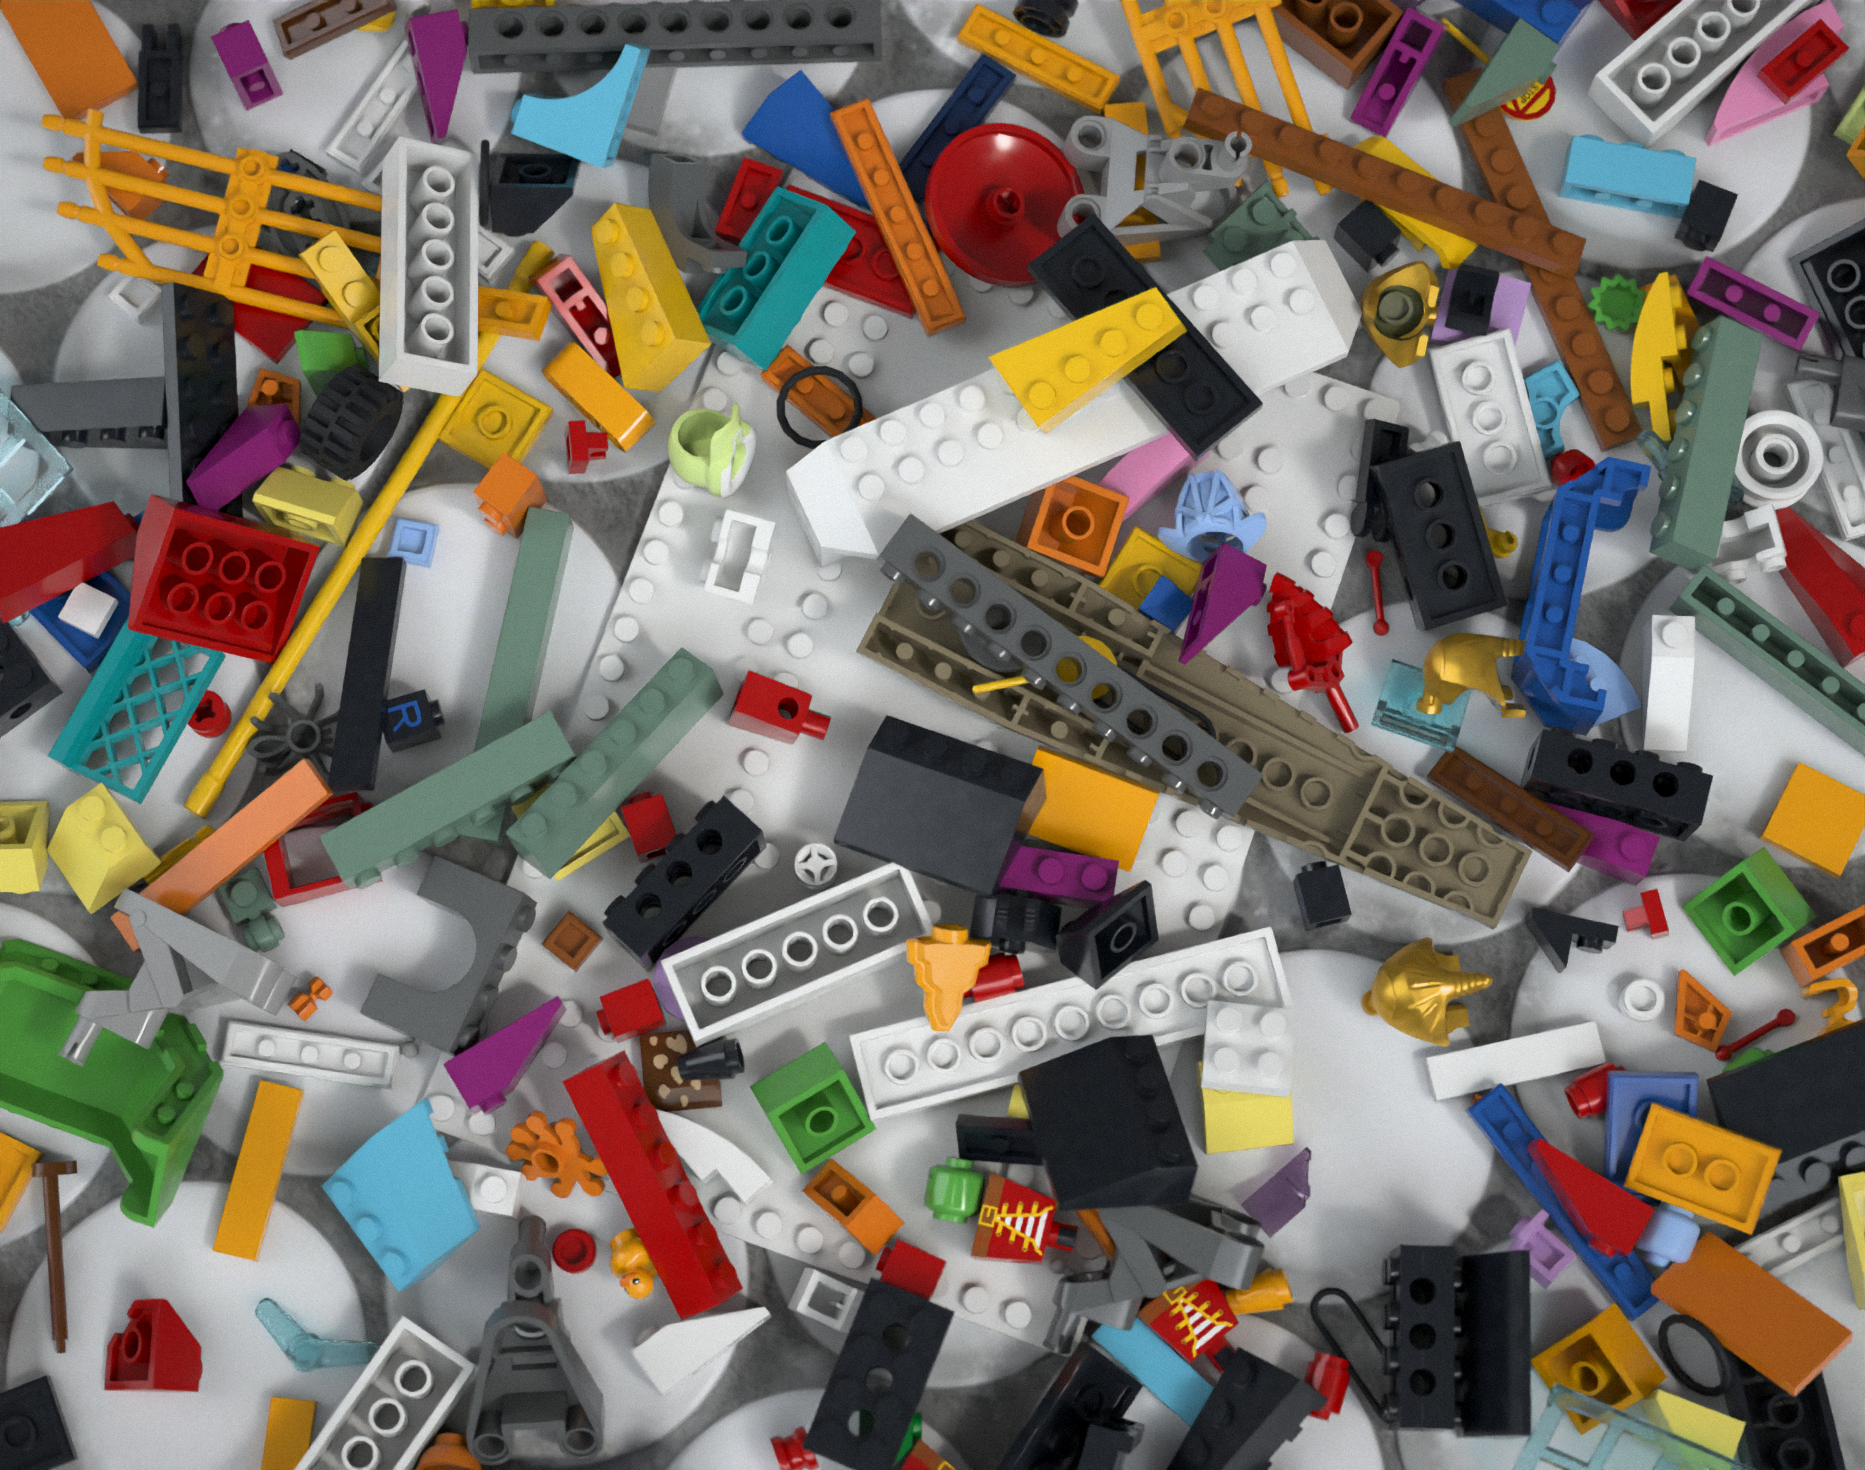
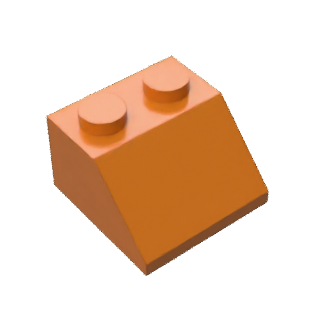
M1071 476L1030 494L1015 542L1075 573L1103 578L1129 497L1081 478Z

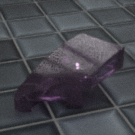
M1308 1147L1304 1148L1241 1204L1252 1218L1261 1223V1229L1269 1238L1275 1235L1306 1207V1200L1310 1197L1311 1185H1308L1311 1150Z

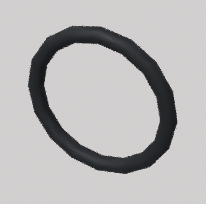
M486 139L481 142L480 223L484 226L489 223L490 144Z
M828 366L808 367L794 373L782 385L776 401L777 419L783 432L796 444L810 449L817 448L826 440L814 441L800 436L791 428L785 416L786 398L790 389L798 381L811 375H828L839 379L848 387L854 399V414L850 425L842 433L858 427L863 415L862 396L855 382L842 371Z
M1672 1314L1663 1319L1658 1330L1659 1348L1665 1362L1674 1375L1689 1389L1703 1396L1717 1397L1728 1391L1732 1381L1731 1363L1724 1347L1716 1336L1701 1322L1687 1315ZM1675 1323L1687 1325L1695 1329L1708 1341L1716 1352L1722 1367L1723 1378L1720 1385L1705 1387L1694 1381L1681 1369L1668 1346L1667 1333L1670 1326Z

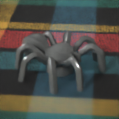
M321 683L315 685V697L306 718L302 720L297 711L277 693L269 694V699L290 716L293 722L290 727L268 724L256 716L250 719L251 723L262 731L286 734V738L267 735L253 739L247 748V752L252 757L262 762L274 763L281 759L289 750L291 751L286 759L277 767L270 769L265 766H259L260 773L266 776L278 775L285 772L297 757L300 758V761L311 758L320 775L327 781L329 780L330 772L321 760L319 753L332 757L333 749L325 746L326 744L333 743V738H326L327 735L332 733L331 728L322 730V728L338 721L339 710L316 723L313 722L324 698V688Z

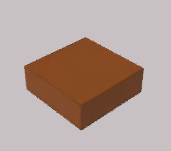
M568 911L541 944L576 973L604 939L572 912Z

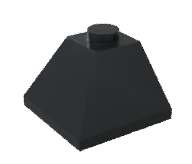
M499 153L489 185L492 233H503L509 237H521L527 233H534L573 196L581 160L566 154Z
M1143 880L1088 909L1074 921L1065 924L1056 935L1060 963L1097 990L1157 942L1159 936L1151 883Z

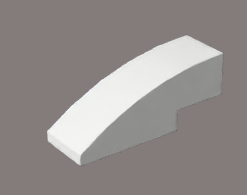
M656 1109L658 1118L671 1144L704 1184L708 1183L719 1173L746 1206L773 1184L772 1179L752 1158L727 1139L693 1121Z
M805 1267L787 1308L842 1334L848 1335L865 1292L850 1287L819 1271ZM899 1326L889 1328L883 1336V1343L891 1350H901L909 1341L908 1332Z

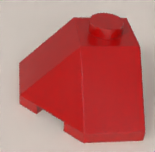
M167 1299L134 1300L127 1312L129 1319H131L124 1332L115 1333L107 1345L104 1391L199 1392V1380L203 1372L201 1361L202 1347Z

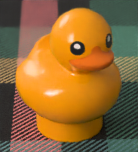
M630 1228L620 1232L610 1241L609 1246L613 1253L611 1254L609 1266L612 1274L616 1278L621 1279L619 1285L624 1287L625 1292L630 1297L643 1299L653 1291V1278L658 1273L636 1229Z

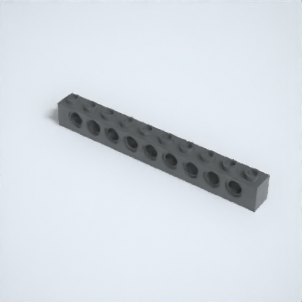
M692 0L685 3L652 1L647 4L608 3L606 5L587 6L579 4L554 7L528 5L522 8L489 6L483 9H469V56L473 74L612 69L622 54L626 43H638L651 48L645 68L882 61L880 0H729L717 2Z
M909 514L876 560L883 565L880 568V572L888 579L900 586L904 581L918 591L915 597L922 604L935 612L939 607L954 617L950 623L957 630L970 638L977 634L989 644L985 649L992 656L1005 664L1012 660L1024 669L1021 676L1040 690L1046 685L1059 695L1056 702L1075 716H1078L1081 711L1094 721L1091 728L1110 742H1113L1115 738L1129 747L1126 754L1145 768H1148L1150 764L1164 773L1161 780L1180 794H1183L1185 790L1189 791L1199 799L1196 806L1213 819L1218 820L1220 816L1225 819L1233 818L1264 776L913 514ZM920 555L931 556L937 564L936 575L929 578L919 575L914 566L916 557ZM963 581L971 587L972 599L969 603L960 604L953 600L950 595V587L953 582ZM998 607L1006 613L1007 625L1003 630H995L989 627L985 619L988 608ZM1033 633L1041 639L1042 651L1038 656H1029L1022 650L1021 639L1024 634ZM1061 659L1071 660L1077 667V677L1071 683L1062 681L1057 675L1056 666ZM1096 685L1106 686L1112 693V703L1107 709L1097 707L1092 701L1091 694ZM1131 711H1139L1147 719V728L1142 735L1132 733L1127 726V717ZM1167 737H1174L1181 743L1182 754L1176 761L1167 759L1162 752V744ZM1204 762L1211 764L1217 772L1216 782L1211 787L1202 785L1197 777L1198 768Z

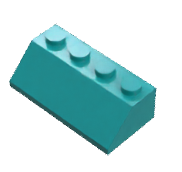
M777 186L737 246L747 251L745 267L728 268L727 273L719 274L696 309L709 340L738 359L766 371L771 362L777 357L780 348L794 327L800 322L803 313L816 293L824 285L825 279L836 262L846 251L856 231L827 205Z

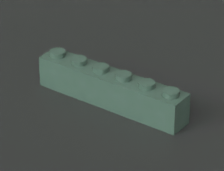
M1719 316L1708 324L1699 327L1693 335L1691 341V348L1693 349L1691 362L1683 377L1685 389L1682 403L1675 414L1677 426L1674 440L1667 451L1669 463L1666 476L1660 485L1658 493L1661 498L1659 509L1650 528L1652 541L1649 552L1690 571H1694L1716 560L1763 339L1762 334L1723 316Z
M1702 566L1669 610L1677 616L1695 617V629L1865 757V684L1708 566Z
M681 647L506 832L519 856L547 878L551 879L724 695L713 669Z
M549 711L319 836L345 885L349 889L356 886L358 889H364L382 878L380 873L396 865L397 868H402L413 863L420 857L419 852L432 844L440 847L450 843L459 836L457 831L471 823L474 826H479L490 821L497 815L496 809L511 802L513 805H517L530 799L536 793L535 788L548 781L552 784L576 759V755L552 712Z

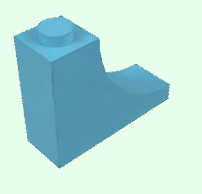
M626 43L622 54L612 70L595 86L578 95L559 98L544 96L538 93L523 94V98H519L516 101L511 113V122L514 123L511 134L600 168L613 166L651 48L638 43Z

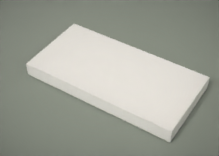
M1510 328L1488 333L1486 336L1481 335L1429 349L1428 353L1452 442H1461L1479 507L1482 509L1551 491L1552 486Z

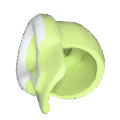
M738 403L732 405V415L730 418L716 410L705 408L693 409L682 414L669 432L668 456L673 469L683 481L709 489L710 493L716 497L727 498L738 490L746 478L756 454L757 438L755 429L741 419Z

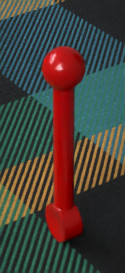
M1372 550L1367 553L1365 563L1371 568L1376 615L1373 631L1375 634L1383 636L1389 631V624L1384 620L1379 566L1382 563L1383 557L1379 551Z
M1789 1009L1780 1010L1774 1020L1728 1046H1718L1715 1057L1721 1062L1729 1061L1732 1053L1779 1026H1790L1795 1020L1794 1013Z

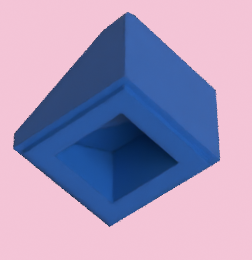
M1162 575L1140 605L1138 612L1150 620L1158 621L1171 629V633L1176 635L1190 615L1193 600L1172 581Z

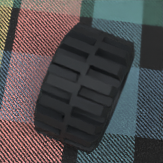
M358 364L348 366L324 387L308 412L300 436L299 449H301V453L345 481L356 478L376 461L392 438L402 413L403 393L389 383L379 382L378 376Z

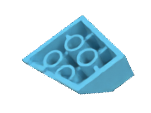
M428 1098L419 1102L370 1137L321 1186L398 1292L431 1276L481 1228L461 1178L453 1176L444 1153L449 1151L444 1136L438 1137L429 1117V1114L434 1113Z

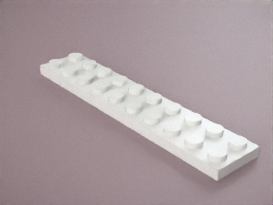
M1270 926L1131 962L1097 990L1077 976L962 1006V1010L949 1032L933 1031L927 1016L849 1035L870 1120L874 1122L1013 1086L1015 1083L1019 1084L1017 1079L1018 1072L1109 1037L1153 1035L1156 1046L1159 1048L1205 1036L1208 1000L1286 1009L1295 1008Z

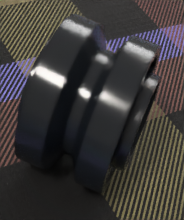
M1018 0L1013 10V15L1019 23L1037 34L1051 38H1061L1065 36L1070 26L1068 18L1074 16L1079 4L1078 0Z

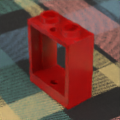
M357 791L329 798L291 829L353 814V817H356L373 808L371 802L364 803L363 798ZM284 835L263 851L274 900L282 907L351 890L345 885L340 876L295 887Z

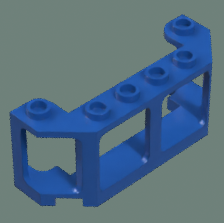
M1607 457L1574 481L1570 480L1558 487L1542 519L1518 639L1525 640L1522 655L1514 657L1510 677L1544 727H1561L1569 729L1576 734L1587 736L1603 712L1607 690L1598 689V691H1594L1591 689L1586 681L1590 665L1569 661L1568 658L1594 529L1604 532H1615L1627 524L1636 496L1640 490L1645 491L1648 486L1650 465Z

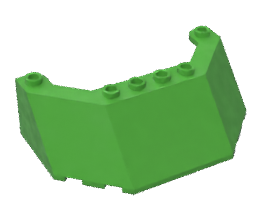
M22 939L4 940L2 948H0V1108L87 1139L90 1142L109 1147L130 1184L121 1197V1212L134 1222L154 1228L173 1203L223 1079L224 1071L218 1061L211 1060L206 1051L207 1042L196 1024H190L185 1015L180 1016L177 1014H168L148 1050L103 1027L83 1067L58 1055L59 1050L61 1051L80 1016L74 1011L85 992L129 990L134 980Z

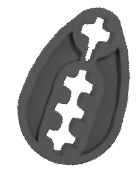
M283 152L276 155L279 157L277 170L282 171V165L289 163L291 168H300L294 174L329 182L312 164L297 154ZM272 185L266 209L293 215L291 211L297 208L296 201L304 199L307 207L314 206L309 210L311 220L351 229L349 217L343 203ZM294 214V216L302 217L300 214ZM269 226L274 245L279 254L301 259L298 254L312 245L310 236Z

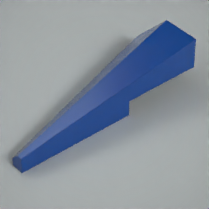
M799 70L767 96L741 132V137L745 142L749 144L754 143L768 151L776 160L782 163L785 161L804 172L809 179L859 208L863 206L871 211L830 119V112L835 110L803 71ZM922 217L930 237H934L929 224Z

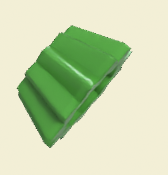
M1617 274L1613 280L1602 277L1600 287L1590 290L1593 300L1589 302L1588 308L1595 316L1594 321L1598 325H1604L1607 331L1615 329L1616 331L1626 332L1630 326L1638 324L1640 313L1644 306L1642 300L1646 296V291L1637 289L1636 279L1625 281L1620 274Z

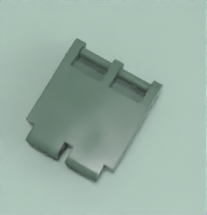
M1266 180L1207 235L1212 243L1202 252L1219 271H1223L1231 265H1237L1290 241L1321 239L1318 236L1313 238L1295 218L1297 215L1296 211L1293 208L1288 210L1270 190L1273 186Z

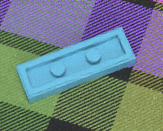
M1137 1317L1133 1328L1128 1331L1102 1324L1091 1338L1191 1428L1214 1387Z

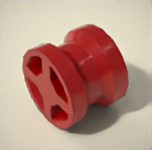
M206 690L187 725L201 737L217 738L229 728L232 721L231 710L217 693Z
M804 1426L795 1428L793 1434L785 1438L779 1435L770 1438L781 1470H802L805 1468L815 1470L820 1468L815 1454L802 1448L807 1436Z

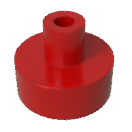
M1571 449L1563 454L1558 453L1551 460L1552 482L1557 487H1560L1570 480L1574 481L1595 467V463L1589 456L1578 449Z

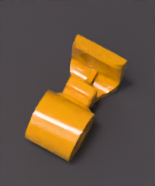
M1845 978L1826 980L1810 984L1802 989L1800 998L1803 999L1826 992L1835 991L1838 993V1001L1821 1011L1822 1018L1827 1019V1024L1817 1033V1036L1854 1023V1021L1844 1017V1014L1853 1010L1858 997L1857 987L1850 980Z

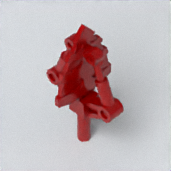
M1276 572L1269 593H1273L1272 600L1267 604V613H1270V624H1268L1267 629L1268 636H1272L1276 651L1273 655L1278 667H1292V670L1287 675L1288 683L1292 690H1308L1315 693L1324 691L1343 732L1350 733L1359 727V723L1339 683L1345 677L1341 669L1343 651L1352 644V640L1348 632L1343 631L1332 617L1334 614L1327 606L1322 607L1313 599L1315 596L1309 590H1303L1301 586L1294 585L1296 581Z

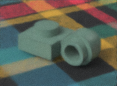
M257 867L225 882L218 888L235 925L239 927L246 923L249 924V927L242 931L251 950L255 952L261 950L265 953L280 946L279 941L286 937L275 915L268 918L264 915L276 909L277 906Z

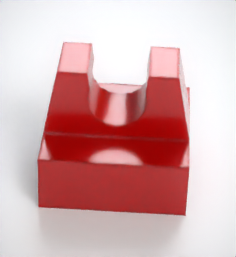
M585 420L568 421L565 431L568 474H582L586 472L589 461L606 458L605 451L609 449L607 432H586Z
M1658 889L1640 893L1643 906L1622 911L1627 932L1649 927L1652 940L1669 936V928Z

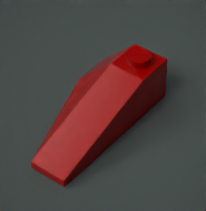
M1789 506L1776 511L1787 552L1785 557L1787 566L1779 570V573L1840 666L1845 668L1865 656V568Z

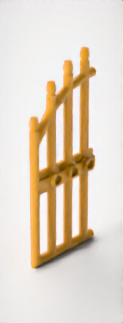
M1120 0L1166 135L1170 139L1184 137L1181 134V127L1185 123L1188 111L1172 102L1156 54L1179 45L1195 93L1198 87L1212 92L1194 39L1215 30L1218 32L1242 104L1263 112L1232 25L1253 15H1256L1293 124L1313 132L1271 8L1283 4L1282 0H1163L1164 6L1144 14L1141 13L1137 0ZM1191 132L1192 134L1196 135V136L1199 137V138L1209 139V138L1204 137V136H1202V135H1199V134H1196V133H1194V132ZM1328 133L1322 134V136L1330 138ZM1262 159L1267 176L1271 179L1273 193L1278 199L1289 195L1288 183L1282 175V167ZM1242 176L1234 184L1236 189L1242 186ZM1313 180L1320 196L1332 192V186Z
M88 109L86 122L71 118L63 119L62 116L55 114H44L42 118L43 127L55 132L63 131L64 134L84 139V163L72 160L64 161L63 158L56 156H46L43 168L52 173H64L65 176L84 180L95 207L92 208L84 205L80 207L72 202H59L57 214L68 219H79L80 222L103 227L127 257L120 259L117 255L100 254L97 266L114 272L117 270L121 274L161 284L175 282L224 295L228 300L350 330L335 309L246 288L245 286L251 264L315 279L302 259L256 248L262 225L319 239L330 231L336 230L347 246L381 254V237L266 209L272 185L382 212V195L277 170L279 157L259 150L238 147L236 157L232 159L103 127L104 114L93 109ZM101 143L228 174L230 179L225 198L100 168ZM105 186L220 214L215 235L210 237L114 213ZM130 234L209 253L203 277L153 265ZM381 257L377 268L376 276H369V278L374 283L379 292L381 281Z

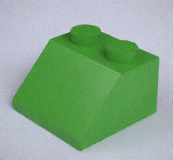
M1765 847L1740 862L1682 905V908L1734 976L1817 917Z
M823 1042L750 1086L751 1091L801 1175L876 1130L844 1069L826 1042Z

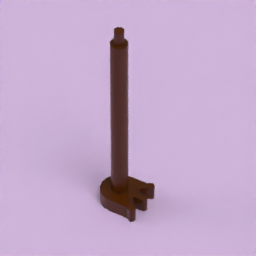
M77 1160L31 1164L32 1177H42L52 1341L56 1340L57 1354L66 1353L65 1339H68L58 1175L77 1174Z

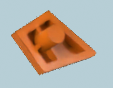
M260 368L247 403V408L286 403L301 431L300 379Z
M1682 969L1678 972L1674 1035L1715 1053L1732 1012L1686 970Z

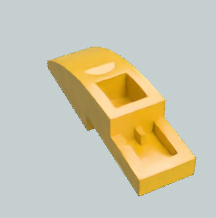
M332 230L298 255L322 287L320 290L379 365L380 292L336 230ZM396 385L403 393L410 389V387Z
M1668 272L1658 274L1647 295L1637 324L1631 356L1630 383L1632 404L1636 410L1650 408L1653 439L1657 448L1670 446L1674 440L1677 426L1675 422L1677 409H1670L1669 393L1676 392L1674 372L1672 367L1665 368V364L1682 362L1680 350L1688 349L1685 324L1677 325L1675 311L1676 308L1683 307L1680 284L1672 283Z

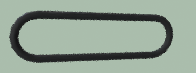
M1326 1288L1313 1298L1311 1304L1312 1318L1339 1358L1348 1361L1317 1313L1319 1301L1327 1295H1338L1347 1303L1382 1354V1350L1385 1347L1345 1291L1338 1288ZM1350 1363L1348 1372L1377 1415L1382 1419L1381 1407Z

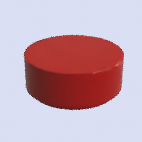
M568 1229L559 1234L552 1246V1256L556 1265L563 1271L570 1274H580L590 1269L595 1263L597 1245L587 1232L580 1229Z

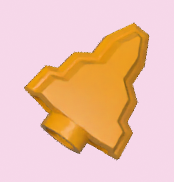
M937 923L932 925L931 936L906 939V961L914 965L915 983L924 990L923 1009L933 1031H950L962 1010L964 993L975 986L979 969L988 964L992 943L986 940L968 938L969 929L962 925Z

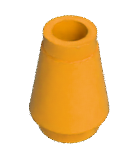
M1269 1267L1254 1276L1249 1290L1233 1288L1225 1291L1227 1302L1235 1316L1284 1310L1285 1304L1294 1302L1283 1268L1273 1271Z

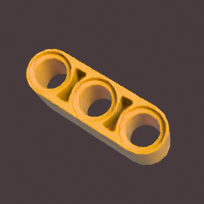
M572 341L541 370L551 385L600 432H607V438L624 453H627L656 425L646 409L581 347Z

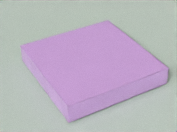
M1458 267L1455 270L1448 269L1429 343L1444 346L1481 336L1445 327L1450 293ZM1503 275L1499 276L1487 334L1510 328L1514 346L1516 345L1532 283Z

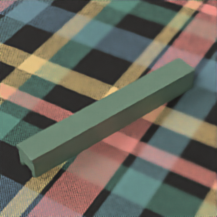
M534 507L528 508L474 752L532 720L574 531L570 514ZM509 802L496 809L497 815L482 825L474 826L471 823L458 830L461 840H475L504 847L512 811L511 806L513 804Z

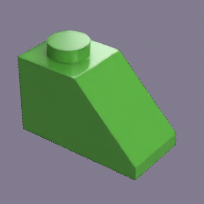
M309 330L294 332L302 372L316 397L319 396L324 387L338 373L348 366L358 364L370 371L364 346L357 348L351 334Z

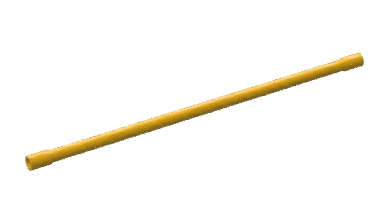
M533 240L515 269L514 277L506 290L528 294L533 286L528 277L551 261L555 254L554 251L544 243ZM481 331L478 333V372L502 335ZM469 386L460 397L440 394L211 766L201 776L184 803L183 807L203 819H206L224 790L227 779L258 731V728L251 723L250 719L256 716L261 721H264L274 705L269 699V694L277 693L280 695L360 566L362 558H365Z

